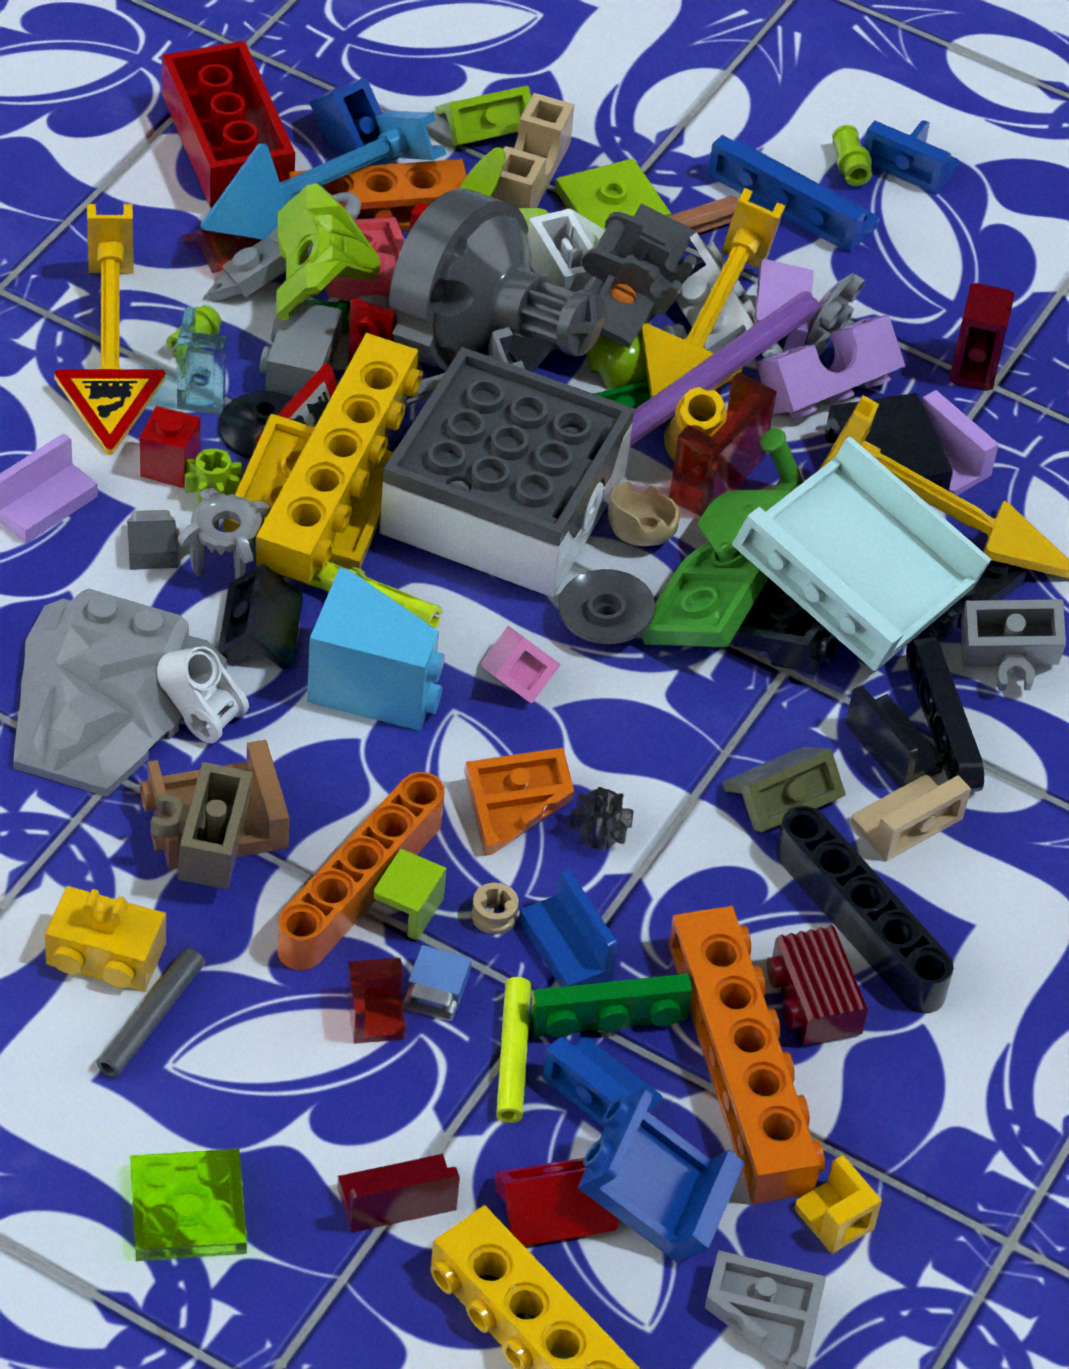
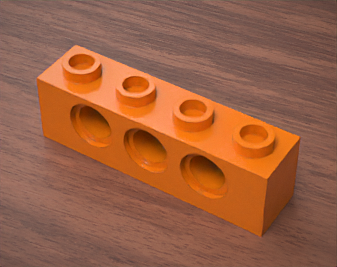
M463 159L364 166L322 185V187L331 196L342 192H350L357 195L361 202V209L356 220L395 217L401 232H409L411 212L416 204L420 202L430 205L444 193L459 189L467 174ZM305 171L289 172V178H292Z

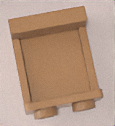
M267 739L248 742L246 762L224 765L253 772L250 808L237 857L289 848L290 817ZM158 760L147 762L148 780L140 782V794L144 811L153 810L154 816L161 818L172 816L168 813L157 811V798L159 794H172L181 799L185 805H191L200 770L162 776ZM151 833L155 851L164 850L168 869L178 868L179 847L183 834L178 833L173 837L162 838Z

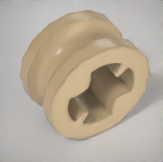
M496 882L488 883L478 888L473 897L471 917L474 925L479 930L493 935L503 934L511 930L517 921L519 905L517 893L511 887ZM489 904H497L496 909H499L500 906H503L504 912L494 913V908H491L490 911H487L486 906Z

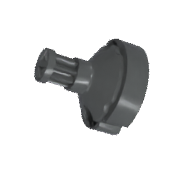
M465 188L454 189L444 193L433 201L417 219L398 256L389 295V308L396 312L397 323L392 333L395 342L417 349L419 362L447 371L461 347L486 355L492 332L506 327H510L512 334L524 338L537 336L558 344L563 352L582 356L594 346L600 335L604 323V302L598 294L586 290L574 292L553 285L546 276L531 272V251L527 235L529 229L520 210L509 202Z

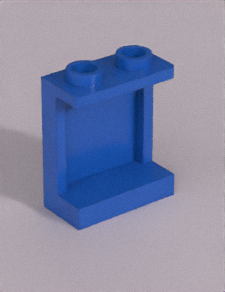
M643 1088L626 1098L624 1096L618 1097L606 1110L603 1116V1123L606 1124V1127L600 1139L591 1146L584 1157L583 1165L587 1168L577 1188L675 1262L679 1263L709 1248L745 1161L730 1150L712 1159L708 1158L647 1111L653 1094Z

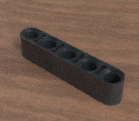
M796 806L789 809L782 819L776 848V855L780 864L908 1008L918 1013L938 1011L945 1002L954 970L953 961L949 954L821 812L809 806Z

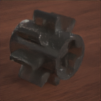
M598 787V789L589 792L587 796L581 793L577 795L576 809L571 810L569 828L580 829L579 844H586L589 847L605 851L606 848L611 847L615 842L622 845L625 843L627 829L632 827L634 811L629 808L622 809L624 794H617L610 789Z

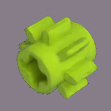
M215 448L204 449L197 455L196 460L187 459L185 492H196L198 504L203 501L200 492L208 488H214L218 494L235 495L242 480L241 462L231 463L228 451Z

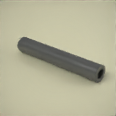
M184 948L96 1061L98 1068L105 1075L117 1078L205 965V960L200 953L191 948Z

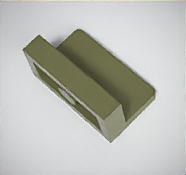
M800 747L722 782L725 792L742 794L753 829L759 832H765L780 825L784 814L793 807L809 806L816 809L846 796L832 750L827 748Z

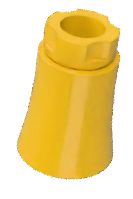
M701 387L690 389L678 402L675 415L666 426L664 432L665 449L670 458L684 468L693 470L709 468L723 457L727 449L726 407L722 397L715 390L708 391Z

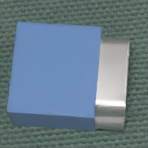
M422 945L408 980V990L403 1001V1007L410 1011L452 1021L471 973L472 958Z

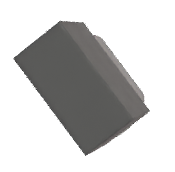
M146 510L132 512L131 517L127 519L130 570L178 568L176 522L174 517L170 516V511Z

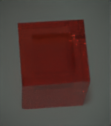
M401 957L348 961L347 999L353 1044L395 1041L405 1038L406 1027L401 1000L403 984Z

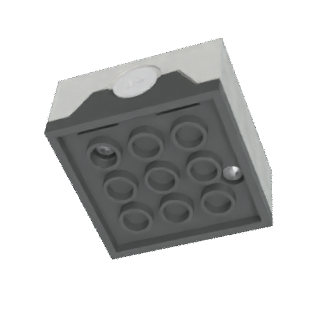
M461 347L383 469L380 534L554 598L607 507L611 489L620 484L626 474L634 408Z

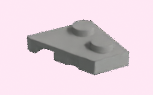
M718 1250L705 1309L784 1369H806L826 1277Z

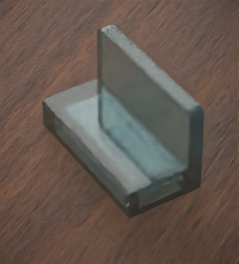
M186 307L177 340V409L221 415L226 402V337L196 333V308Z

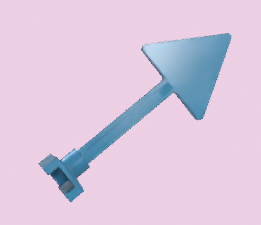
M389 110L376 116L381 133L377 140L282 182H279L268 146L266 144H258L202 221L201 229L263 240L278 226V211L287 204L288 200L294 198L307 185L317 183L322 186L384 157L389 159L435 160L446 155L444 146L431 144L426 125L436 121L434 112Z

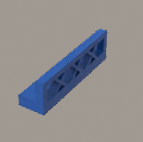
M721 135L712 143L708 170L709 177L742 194L744 188L753 191L750 199L771 211L774 210L777 202L785 205L782 217L848 253H851L879 225L880 217L740 140L735 142Z

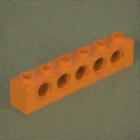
M733 906L673 915L668 947L677 975L687 973L689 975L692 987L689 1012L735 1154L745 1161L741 1173L751 1204L804 1196L815 1189L818 1174L825 1169L824 1152L818 1139L812 1140L808 1129L810 1123L808 1104L804 1095H797L793 1084L795 1070L791 1054L788 1051L782 1052L778 1040L780 1037V1025L777 1013L774 1008H767L764 999L766 986L760 966L754 967L750 958L751 938L746 925H739ZM756 1093H762V1094H765V1095H767V1096H761V1095H758V1094H756ZM770 1137H777L783 1141L773 1140Z

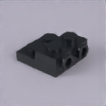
M769 578L731 640L730 645L768 651L772 666L816 673L822 662L830 663L833 661L837 652L838 641L832 633Z

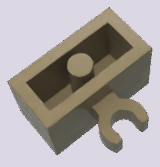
M202 762L191 805H185L181 799L172 794L158 795L157 811L168 813L172 816L169 818L152 816L151 833L162 838L173 837L178 833L183 834L179 847L178 880L226 890L229 889L250 808L253 772Z

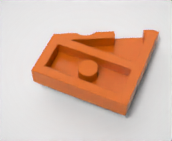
M564 748L467 761L465 765V777L485 856L494 854L573 799L574 787Z

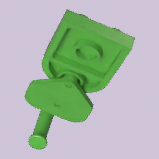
M778 428L770 429L760 439L761 449L771 456L780 478L773 490H732L717 496L711 501L698 521L700 531L708 541V544L688 555L676 569L655 603V614L650 626L640 634L644 644L728 647L769 579L732 546V543L750 513L758 507L766 512L803 483L783 430Z

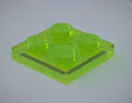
M239 1149L130 1155L136 1261L247 1254Z

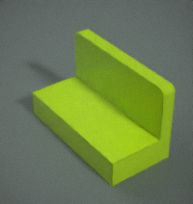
M529 85L445 103L435 106L437 115L446 113L453 146L518 132L519 120L531 99Z

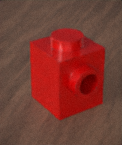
M156 406L139 437L140 476L185 488L187 459L196 460L197 455L200 453L201 417Z

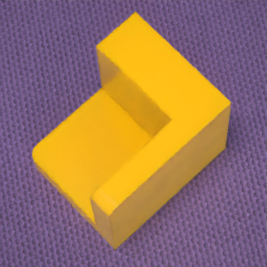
M841 1155L832 1161L828 1181L798 1198L794 1209L829 1252L834 1254L875 1229L882 1199L846 1157Z

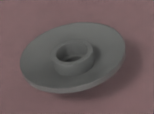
M612 569L593 570L575 577L563 588L559 597V614L564 625L576 636L594 643L616 644L636 638L650 626L655 614V600L648 586L639 578L629 573Z

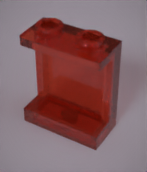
M737 373L731 382L726 422L714 436L711 437L690 425H687L678 435L669 498L673 499L676 504L701 517L711 501L717 496L736 490L766 456V452L761 449L760 439L766 431L771 429L777 391L742 373Z

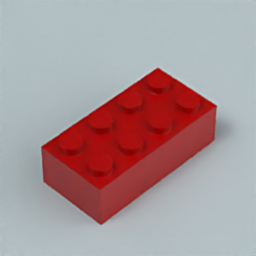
M245 41L162 55V96L210 208L215 205L258 144H266L268 146L279 182L289 179V172L295 171V151Z

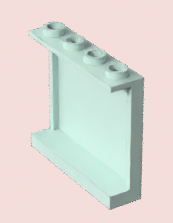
M850 436L845 439L834 459L766 512L758 507L750 513L732 543V546L874 672L972 590L992 560Z

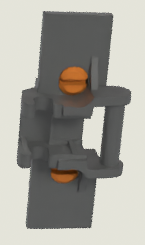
M642 203L634 216L622 212L611 213L605 221V231L595 248L588 250L582 259L585 271L596 277L589 292L598 294L604 302V323L599 336L603 338L605 336L617 342V345L627 348L631 347L650 314H665L672 306L681 291L682 284L690 276L696 264L695 256L687 255L682 265H678L691 242L689 237L694 235L696 231Z

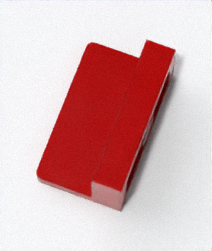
M584 1158L494 1172L497 1194L506 1203L508 1229L523 1246L613 1232L618 1229V1218L577 1188L587 1168L583 1165Z

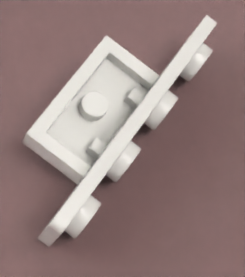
M698 233L689 238L706 263V266L686 279L676 298V302L692 327L722 270L721 267L726 263L725 257L714 241L706 245ZM737 280L704 345L705 349L710 352L716 353L754 326L756 307L751 300L744 304L741 301L740 296L746 293L739 280ZM776 342L761 354L764 358H767L783 350L778 342Z

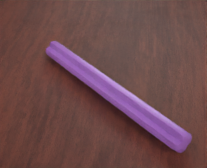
M808 291L799 293L636 408L632 422L630 446L674 416L678 402L690 389L701 387L709 391L812 318L819 308L818 300L813 298L812 294Z

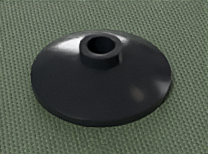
M255 391L233 399L223 409L219 418V433L225 445L234 453L251 459L256 448L255 439L264 430L270 415H277L289 403L292 397L273 391Z

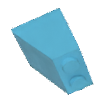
M339 567L310 636L307 702L421 731L427 713H436L442 693V686L435 684V682L439 681L445 659V654L438 652L439 631L349 569Z

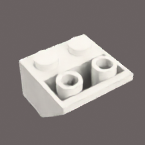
M572 209L529 218L528 240L531 251V267L534 272L548 277L553 285L574 292L579 290L589 291L596 277L585 271L582 259L588 250L595 248L605 230Z

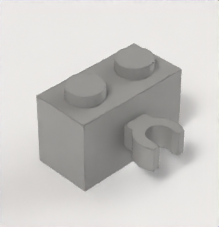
M1063 599L966 601L960 620L963 666H1000L996 676V685L999 691L1006 690L1008 683L1007 675L1009 673H1019L1024 679V690H1031L1035 679V671L1032 665H1059L1066 646Z

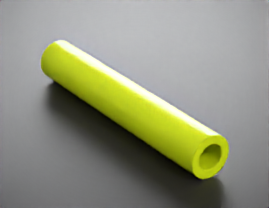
M512 977L505 982L496 1117L505 1123H516L523 1118L531 983L523 977Z

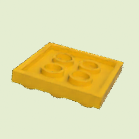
M271 414L235 496L244 497L251 502L263 501L272 508L315 427ZM386 450L379 465L372 464L369 470L370 479L365 494L361 499L354 498L351 504L352 513L345 532L343 534L337 532L332 540L334 546L330 562L347 569H352V567L361 569L381 519L383 469L394 452ZM224 519L223 530L233 532L240 527L237 521Z

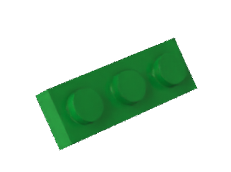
M687 973L533 990L530 1013L533 1037L550 1035L553 1037H566L578 1032L596 1030L614 1032L625 1027L651 1024L668 1026L675 1022L687 1021L692 996L689 975Z

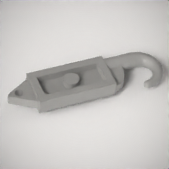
M350 192L333 195L332 197L340 204H346L344 208L355 221L361 209V202L358 196ZM278 226L269 236L252 247L240 250L232 260L222 266L224 272L207 292L212 302L238 294H243L246 298L286 272V259L281 257L279 252ZM313 244L307 248L309 255L311 254Z

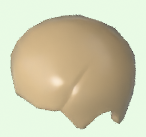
M624 481L611 489L608 504L609 525L619 540L634 546H655L667 542L677 532L680 509L673 499L659 494L655 486H650L645 492L638 493L632 489L630 481Z

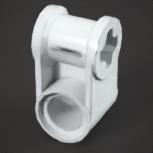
M202 646L173 651L162 656L158 662L156 670L157 680L161 688L177 707L189 730L200 740L212 744L217 742L222 736V729L233 718H240L248 712V699L243 691L234 683L212 649Z

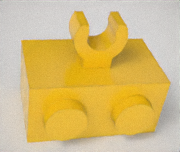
M66 886L45 932L46 965L56 967L67 974H81L100 979L117 988L128 987L146 992L166 945V913L128 903L124 897L118 896L117 899L99 895V891L95 889L88 892Z

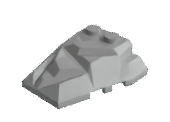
M86 589L80 592L72 601L63 598L45 605L25 641L21 696L13 759L14 769L108 797L149 759V749L163 736L169 740L179 731V721L183 716L157 680L156 670L162 656L173 651L205 646L217 654L225 670L227 668V659L207 640L190 636L189 623L181 615L93 589Z

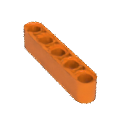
M416 772L405 777L282 910L278 921L277 955L286 967L305 971L318 965L376 901L374 899V888L400 848L418 855L437 834L442 826L445 787L436 775L428 772Z

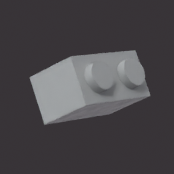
M303 302L287 321L277 318V316L275 317L271 333V342L273 344L272 347H264L259 366V372L266 374L265 391L278 392L293 398L325 363L330 364L331 367L333 366L341 344L342 309Z

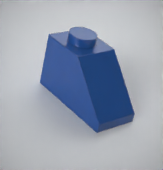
M367 77L341 85L309 101L326 141L342 155L377 140L381 134L376 116L382 114V111ZM384 157L366 166L386 165L398 158L389 159Z

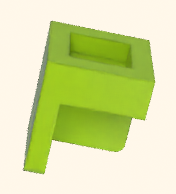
M400 848L374 888V899L408 913L407 937L418 940L444 899L447 868Z

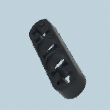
M935 636L914 638L906 647L907 666L936 749L945 760L943 768L949 781L959 775L971 788L970 792L982 791L984 787L983 761L940 644Z

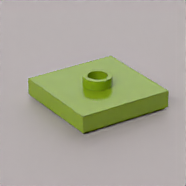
M634 158L559 177L555 181V191L566 208L574 210L604 230L605 221L611 213L622 212L634 216L641 203L666 216L671 215V212Z

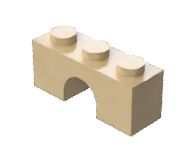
M533 93L519 120V131L515 148L505 146L503 149L506 153L505 163L497 187L491 197L509 202L517 208H537L571 144L575 104Z

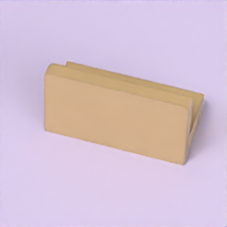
M924 775L855 812L852 815L851 824L882 858L888 861L961 821L964 817L971 788L959 775L939 786L930 776Z

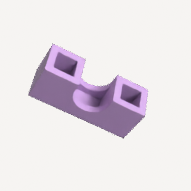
M883 315L864 318L830 332L835 349V358L829 370L822 365L815 345L792 347L755 362L772 414L790 412L791 418L802 417L817 411L816 403L828 399L829 403H834L855 395L853 388L864 383L865 388H870L890 381V372L905 367L890 316Z

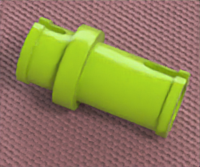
M843 125L838 127L832 134V139H834L832 141L838 153L837 166L848 184L861 186L866 184L872 177V172H870L872 171V160L868 150L861 145L858 130L854 126Z

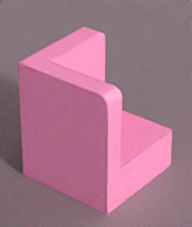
M507 626L480 663L484 669L531 704L561 665L510 626Z

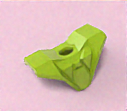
M314 183L305 186L278 211L277 236L280 256L286 259V280L277 289V318L287 321L306 299L317 296L335 277L373 280L378 276L380 272V257L348 211L321 185ZM313 244L311 254L309 255L307 248Z

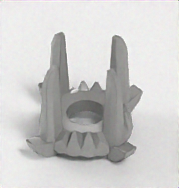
M214 488L205 489L200 492L203 501L196 506L191 517V524L180 533L178 541L182 547L189 544L191 567L196 576L199 577L204 575L205 546H207L211 553L217 550L219 555H223L225 550L228 553L233 551L235 579L245 574L246 563L253 561V558L256 556V536L264 523V517H267L271 506L263 501L251 502L244 497H238L233 494H218ZM220 519H232L240 524V527L233 532L218 531Z

